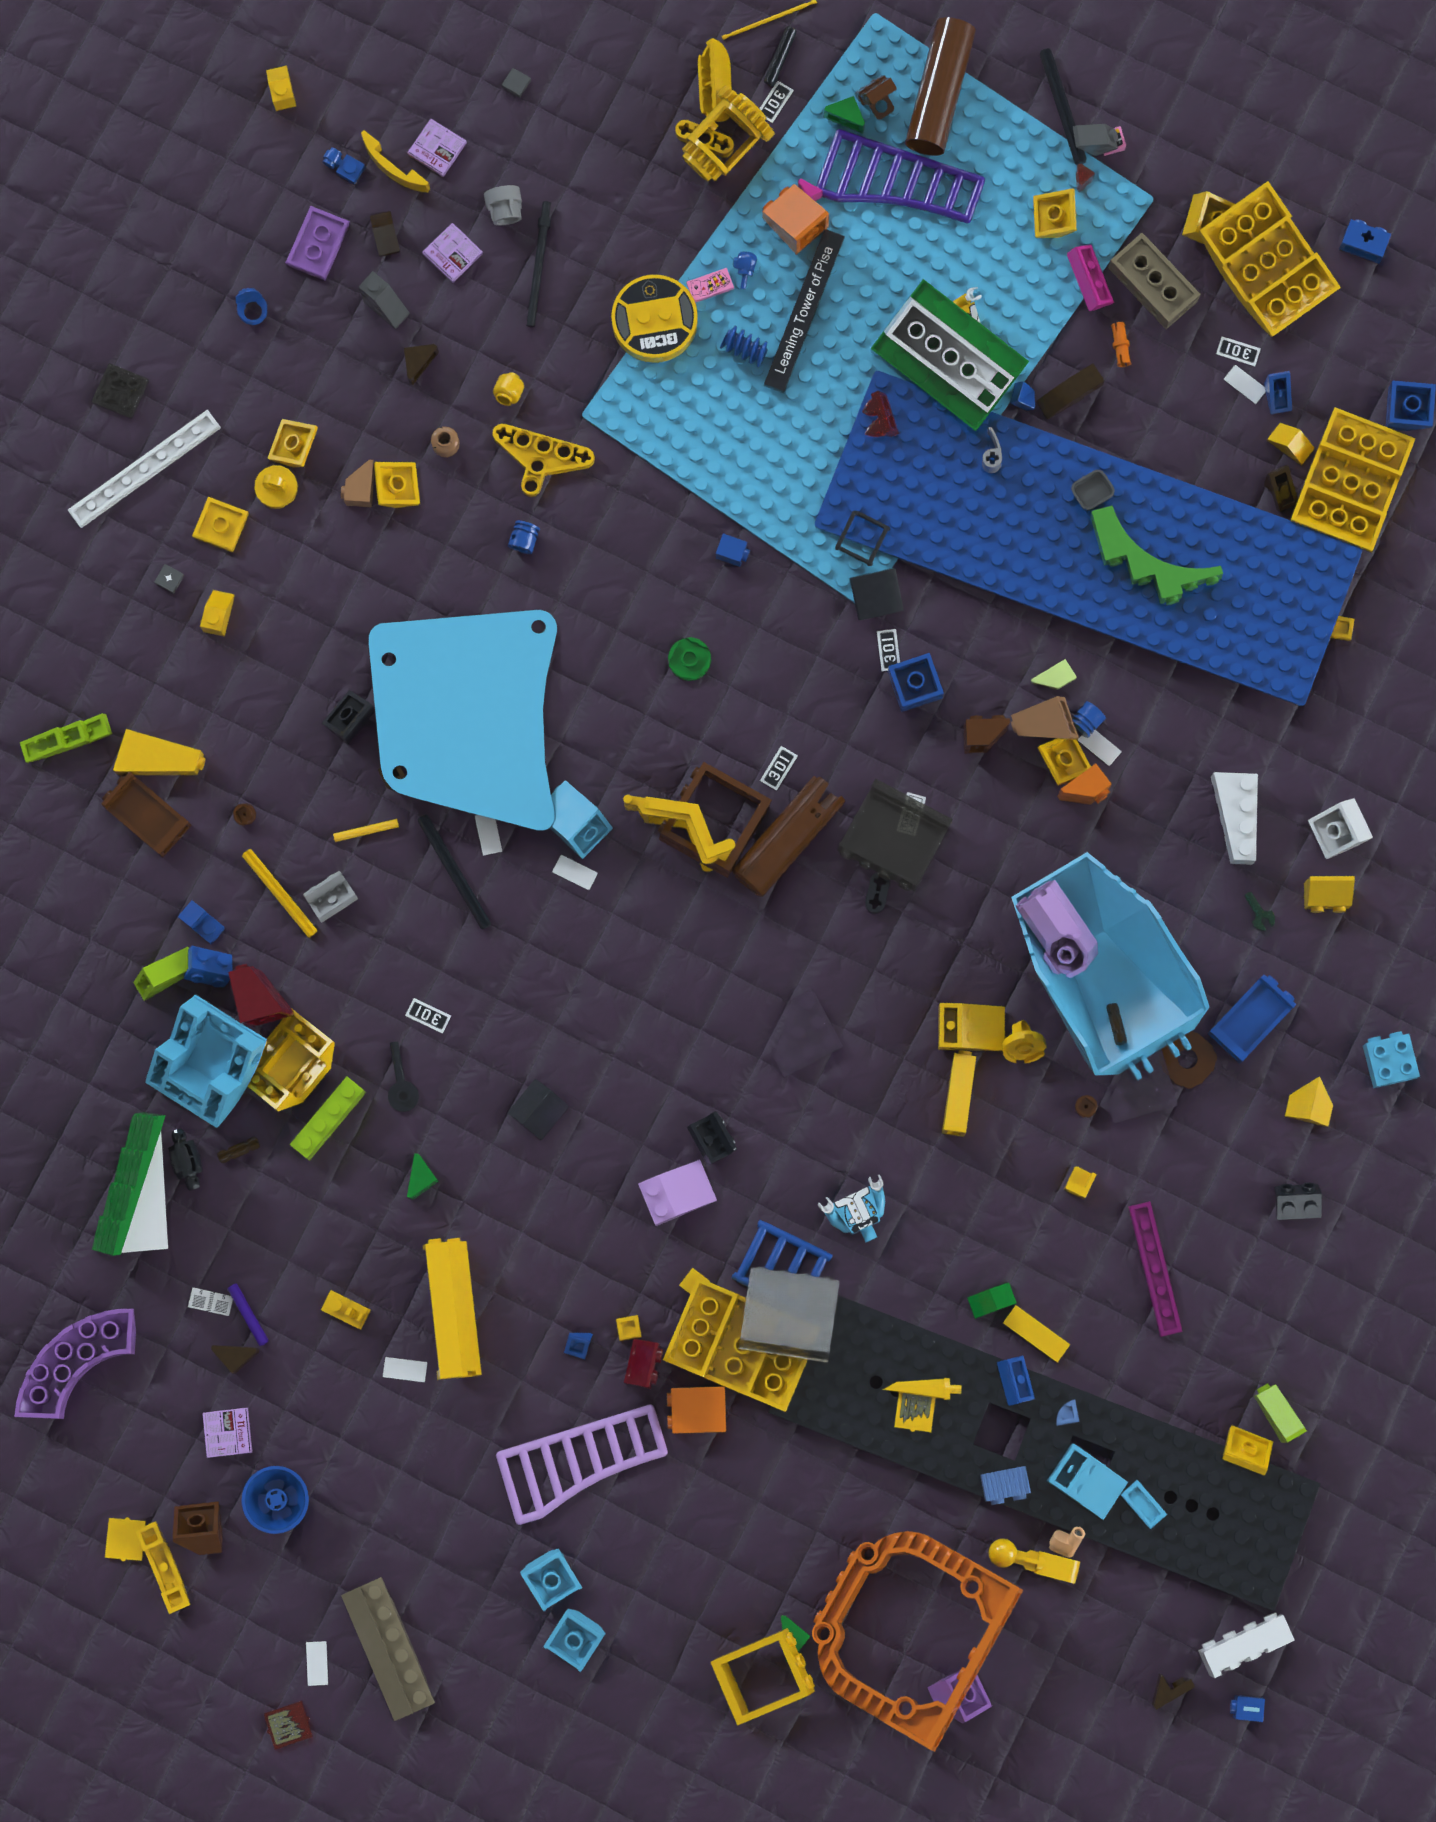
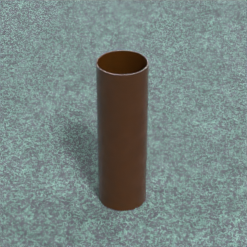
M944 17L936 22L905 140V145L915 152L931 156H939L945 152L976 33L975 27L966 21Z

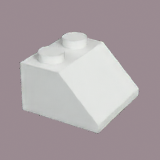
M1355 798L1340 802L1308 820L1326 859L1350 850L1373 838Z

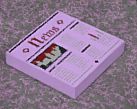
M430 119L407 154L444 177L467 142Z
M452 223L422 254L453 283L483 252Z
M248 1408L203 1413L207 1458L252 1453Z

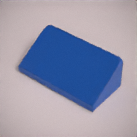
M1023 1355L997 1362L1009 1406L1035 1399Z

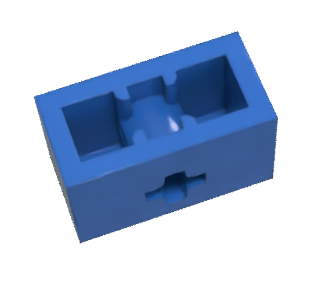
M1351 219L1339 249L1379 264L1391 234L1387 233V230L1384 228H1374L1368 226L1362 220L1354 221ZM1364 237L1368 238V242H1364Z

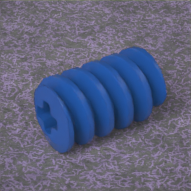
M735 325L725 335L720 349L727 345L726 351L728 353L734 349V356L737 357L742 353V360L745 361L750 357L749 363L752 365L757 361V368H759L767 354L768 342L765 341L762 345H759L760 338L758 337L755 341H752L751 333L745 338V330L736 333L737 326Z

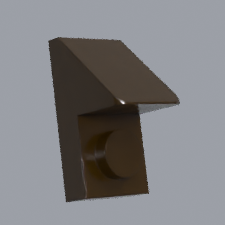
M1285 465L1268 473L1264 486L1271 491L1276 510L1282 512L1296 505L1298 497L1289 466Z
M1159 1673L1152 1701L1153 1708L1157 1710L1193 1689L1195 1685L1192 1680L1181 1677L1172 1682L1173 1687L1170 1688L1163 1675Z

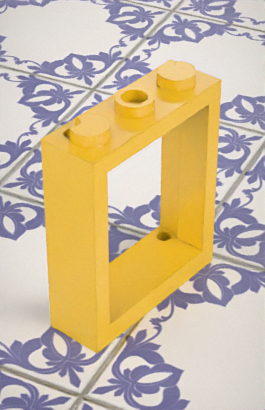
M788 1628L710 1662L737 1726L815 1692L813 1678L807 1674L804 1667L806 1666L805 1659L802 1654L798 1653L795 1646L797 1644L796 1639L793 1637V1633L789 1632ZM779 1641L800 1691L749 1712L728 1662Z

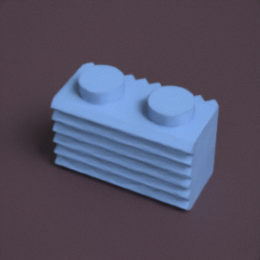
M1026 1466L980 1475L985 1502L991 1501V1505L1005 1503L1004 1498L1013 1497V1501L1026 1499V1494L1031 1493Z

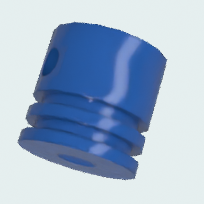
M517 520L508 547L521 553L532 554L537 540L536 537H538L537 532L540 531V528L532 523Z
M1088 701L1076 712L1077 715L1073 716L1076 731L1086 738H1089L1090 734L1106 719L1105 715Z

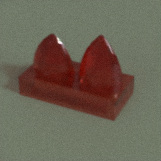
M880 391L872 393V398L866 403L862 412L869 416H878V419L869 425L865 435L871 437L885 435L893 437L898 435L899 432L887 395Z

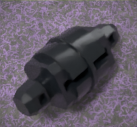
M183 1129L174 1130L171 1133L172 1142H175V1144L168 1148L170 1164L173 1167L177 1180L186 1179L184 1182L189 1191L198 1189L200 1181L196 1175L203 1172L197 1145H195L194 1140H185L187 1137Z

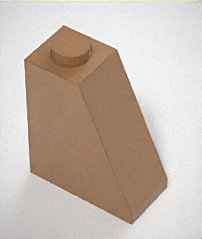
M1056 696L1011 715L1013 720L1011 725L1018 736L1073 740L1079 738L1065 697Z

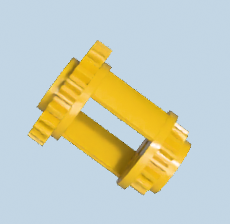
M725 85L717 93L721 102L686 138L688 143L682 148L684 152L682 158L707 182L710 179L716 181L721 174L726 176L760 138L768 142L775 134L770 125L765 121L767 118L764 113L742 93L737 94ZM723 111L750 135L725 164L698 140L707 128L712 132L717 129L718 124L715 120Z

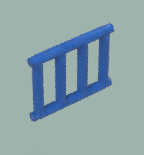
M759 1220L757 1226L759 1229L738 1272H735L731 1279L797 1312L805 1314L807 1310L805 1305L826 1262H829L833 1255L784 1230ZM766 1233L778 1237V1240L758 1282L746 1277V1274ZM786 1242L798 1247V1250L778 1291L766 1287V1284ZM806 1252L819 1258L798 1301H795L785 1295Z

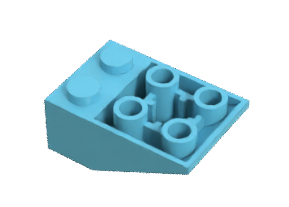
M1075 1444L1070 1445L1047 1480L1048 1483L1102 1520H1104L1128 1483Z

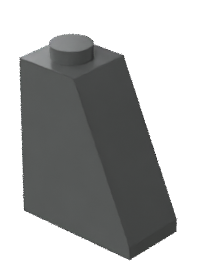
M372 271L360 284L359 290L363 302L394 329L410 314L390 285Z

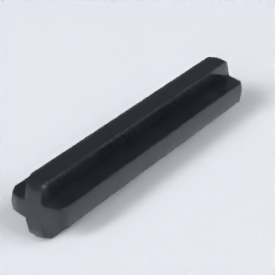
M790 26L785 28L764 78V83L769 86H774L796 36L797 31L795 28Z

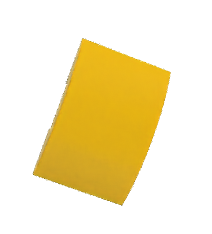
M1267 181L1201 228L1199 233L1212 260L1231 290L1256 322L1273 337L1341 287L1318 253L1312 251L1291 220L1292 215L1269 181Z
M1334 407L1290 521L1372 553L1416 438Z
M697 1277L663 1360L786 1412L820 1328Z

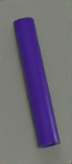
M235 1283L228 1287L227 1290L259 1347L268 1343L269 1340L238 1284Z

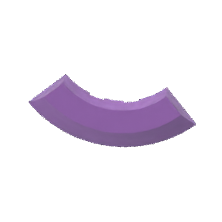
M115 1309L90 1315L58 1333L56 1337L42 1348L30 1369L26 1372V1377L17 1397L14 1417L64 1419L69 1396L74 1386L87 1371L109 1358L135 1354L136 1326L134 1309Z

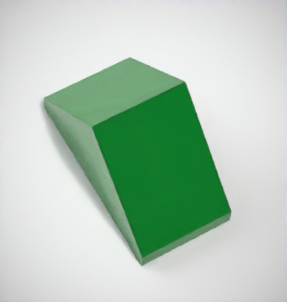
M854 96L825 107L824 118L863 134L865 122Z
M415 1153L407 1193L408 1199H415L438 1182L423 1158Z
M1009 1283L967 1297L975 1319L1017 1304Z
M781 1615L782 1630L788 1628L789 1632L793 1633V1637L797 1642L795 1646L799 1652L810 1635L786 1615Z

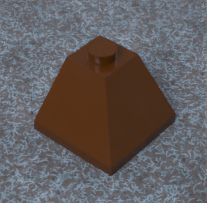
M219 1501L174 1506V1543L198 1555L222 1553L223 1535Z

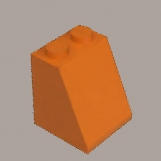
M795 184L790 188L788 186L779 193V197L774 202L770 200L763 207L762 211L764 221L796 255L823 233L824 229H827L829 225V213Z

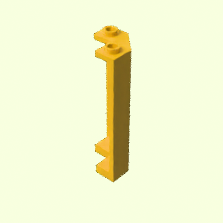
M441 1238L430 1239L428 1244L423 1245V1250L426 1252L439 1367L437 1380L480 1376L482 1373L467 1242L460 1241V1238L447 1239V1242H441Z

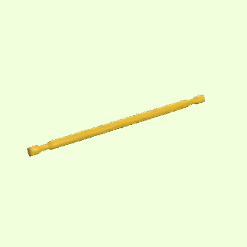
M812 0L811 2L801 4L799 6H796L779 14L773 15L771 17H768L766 19H763L741 29L735 30L730 34L723 35L722 39H727L730 36L740 34L742 32H745L747 30H750L752 28H755L777 18L783 17L785 15L803 9L808 5L817 3V1Z

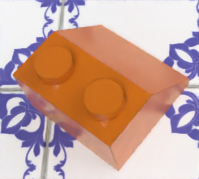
M1095 763L1061 788L1057 797L1062 801L1089 805L1096 801L1098 804L1108 797L1112 784Z

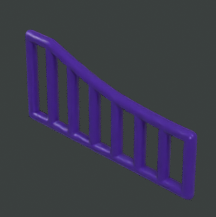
M838 129L835 132L816 187L823 191L821 197L835 202L900 205L935 213L968 224L972 220L985 178ZM844 139L853 142L854 145L837 192H833L824 188L840 143ZM862 146L874 149L859 194H845ZM882 152L895 156L881 195L868 194ZM902 159L915 163L903 197L890 196ZM923 166L935 170L924 202L911 199ZM943 173L955 176L945 207L932 204ZM963 179L975 183L965 214L953 210Z

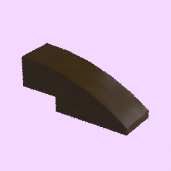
M1094 363L1050 390L1039 398L1036 403L1048 420L1083 400L1086 395L1102 387L1104 379Z

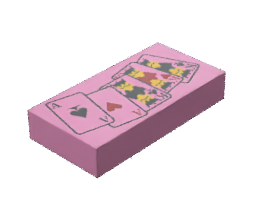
M727 268L686 282L695 303L734 290Z

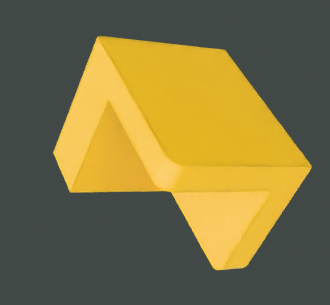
M1076 1166L1064 1190L1084 1200L1097 1174L1089 1173Z

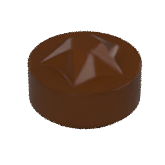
M239 804L233 811V817L239 825H250L256 818V811L251 804Z
M1081 1096L1075 1103V1111L1080 1117L1089 1118L1097 1111L1098 1105L1092 1096Z

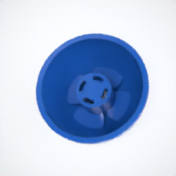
M270 1466L257 1471L249 1478L243 1489L242 1508L246 1518L255 1528L266 1533L279 1534L293 1529L301 1522L308 1509L309 1494L304 1481L297 1473L286 1467Z

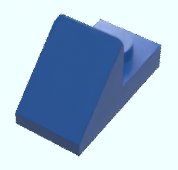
M193 900L178 916V918L211 945L225 930L223 925Z

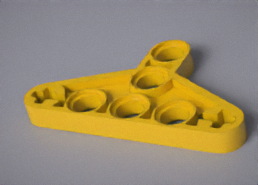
M498 424L493 429L495 442L526 469L521 482V488L528 497H534L540 493L545 476L587 469L594 464V453L587 447L507 424ZM502 430H506V434L512 436V432H515L513 436L514 443H509L511 441V438L507 436H504L503 439H500L499 434L497 433H501ZM521 435L528 436V444L524 446L517 443L518 437ZM541 441H547L550 444L547 451L543 452L538 449V444ZM561 447L569 448V456H559V449ZM574 450H577V455L584 456L587 453L588 458H590V460L582 463L581 458L575 456V462L571 461L574 457ZM535 461L542 462L544 465L543 469L538 472L533 471L531 468L532 463ZM529 481L536 482V490L532 492L525 489L526 483Z

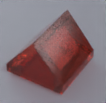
M1078 164L1076 168L1078 192L1087 187L1093 181L1095 175L1093 171L1083 164Z

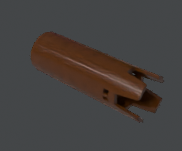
M813 776L732 869V874L756 896L763 897L846 802L842 795L836 797L830 793L818 803L829 785L821 777L816 778Z

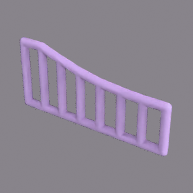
M649 1404L498 1451L496 1458L515 1522L518 1525H522L545 1517L559 1505L592 1484L620 1471L664 1457L668 1454V1450L655 1408ZM648 1415L658 1448L647 1453L644 1452L635 1418ZM625 1421L636 1453L635 1457L623 1460L613 1425ZM605 1428L615 1461L614 1465L605 1469L602 1468L592 1435L593 1431ZM580 1435L584 1436L595 1472L585 1479H582L570 1439ZM561 1441L575 1484L565 1492L562 1491L549 1445ZM541 1448L555 1499L543 1506L528 1455L529 1451ZM516 1455L520 1456L536 1510L524 1515L522 1514L506 1458Z

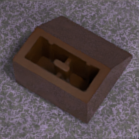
M994 715L992 719H983V716H970V719H966L964 724V754L987 753L1007 732L1010 718H1005L1004 715Z

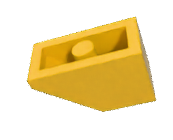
M287 65L266 70L275 110L279 111L296 107Z
M216 590L212 591L205 605L200 624L203 632L225 637L235 597L234 594Z

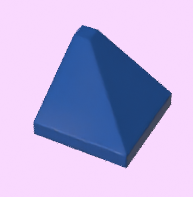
M569 1333L564 1353L586 1359L593 1334Z

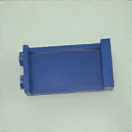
M1266 975L1261 976L1207 1033L1239 1064L1296 1006V1003L1293 1002L1295 998L1286 990L1283 992L1278 988V982L1270 975L1268 977Z

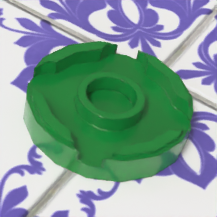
M688 637L674 643L669 651V667L673 674L682 680H698L710 668V651L707 645L700 639Z

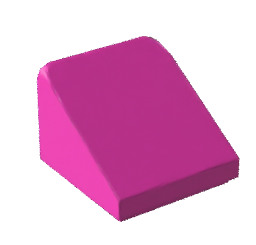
M803 179L798 180V187L814 201L822 198L823 191Z

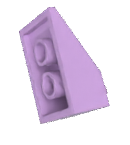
M700 1160L638 1183L655 1226L717 1201Z

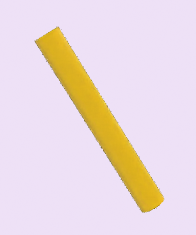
M397 819L334 833L333 836L335 842L397 828L399 824Z

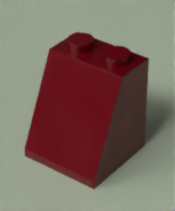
M247 964L235 966V970L228 972L241 1024L255 1027L294 1016L293 1010L261 970L254 968V966L250 967Z

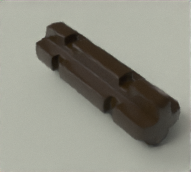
M1108 1004L1106 1008L1115 1044H1126L1127 1038L1121 1015L1119 1014L1118 1004Z
M256 1137L247 1139V1142L243 1141L229 1147L227 1151L224 1149L218 1152L217 1157L220 1163L224 1164L230 1161L231 1158L235 1159L249 1153V1150L253 1151L260 1148V1143Z

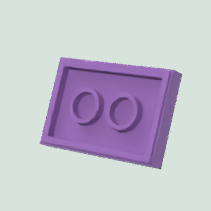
M310 206L285 262L286 265L325 281L348 231L350 221Z

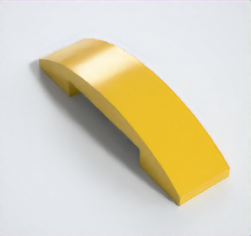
M365 130L361 132L368 154L384 174L404 187L428 193L430 190L428 181L413 169L408 175L404 174L380 154L382 151L380 142Z
M155 1521L135 1530L162 1592L161 1596L168 1613L171 1614L191 1605L177 1565L157 1522Z

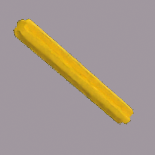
M252 849L244 852L242 857L307 937L310 938L316 934L317 929Z

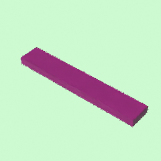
M1151 1202L1129 1206L1128 1209L1160 1337L1183 1332Z

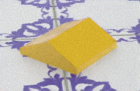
M1075 189L1033 196L1036 238H1058L1077 231Z
M282 419L268 459L289 467H304L318 427L316 425Z
M415 462L374 463L378 505L399 508L420 504Z
M1057 738L1037 747L1058 786L1071 782L1091 767L1076 739Z

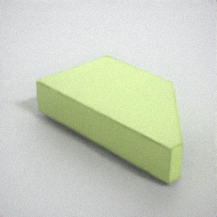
M1066 659L1031 679L1032 684H1039L1058 690L1077 677Z

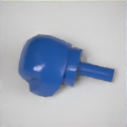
M740 252L738 257H735L733 260V267L738 269V275H742L740 289H746L747 277L753 276L757 256L752 252Z

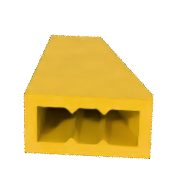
M126 729L113 771L118 775H127L129 772L134 775H198L199 770L204 768L206 758L203 757L204 754L201 750Z
M959 1050L958 1053L953 1055L942 1134L964 1137L966 1134L976 1056H971L972 1052Z

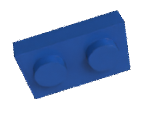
M191 946L188 949V970L184 973V979L214 987H225L230 981L228 972L233 971L232 955Z

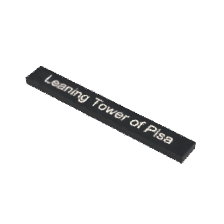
M824 229L764 382L765 387L781 393L785 392L845 236Z

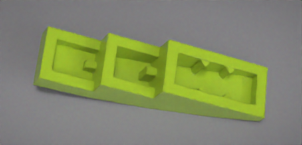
M102 713L85 721L79 720L62 728H53L20 742L25 762L30 763L112 735L107 715Z

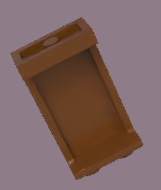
M131 772L127 775L123 774L118 779V785L113 791L109 790L103 796L101 805L163 858L192 825L135 777L134 774Z

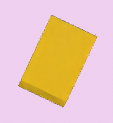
M1279 423L1267 439L1269 443L1301 466L1315 449L1300 429Z

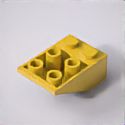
M964 1003L939 1004L938 1050L1002 1051V1042L1005 1039V1007Z

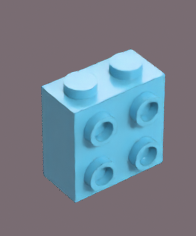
M1402 1031L1389 1034L1390 1038L1381 1040V1036L1369 1038L1368 1043L1363 1045L1373 1089L1420 1077L1409 1034L1403 1035Z

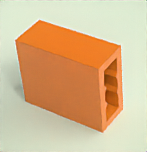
M725 1387L671 1388V1393H667V1407L672 1406V1415L667 1416L668 1429H672V1434L726 1432Z

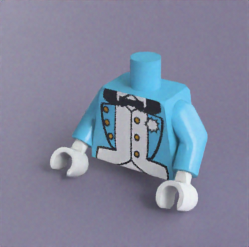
M878 1175V1182L873 1183L871 1177H869V1187L833 1203L826 1197L828 1204L825 1207L818 1203V1207L825 1213L832 1226L843 1233L850 1232L851 1235L860 1231L865 1243L877 1238L872 1225L880 1222V1218L884 1215L886 1200L882 1187L883 1180L880 1175Z

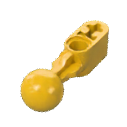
M1008 1539L994 1541L988 1551L991 1562L997 1567L1006 1568L1015 1563L1023 1565L1025 1570L1032 1571L1035 1574L1073 1584L1076 1583L1080 1567L1079 1561L1041 1551H1020Z

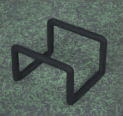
M853 511L835 546V550H840L866 563L867 566H872L887 531H890V527L859 511ZM855 515L884 529L869 560L841 547Z

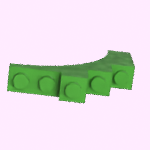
M1113 506L1091 511L1090 518L1104 566L1109 564L1111 567L1118 566L1125 560L1132 585L1138 583V586L1149 584L1152 579L1154 580L1160 604H1175L1182 598V589L1191 591L1198 588V585L1206 583L1207 586L1214 585L1222 578L1223 571L1221 566L1185 568L1163 562L1148 554L1125 532Z

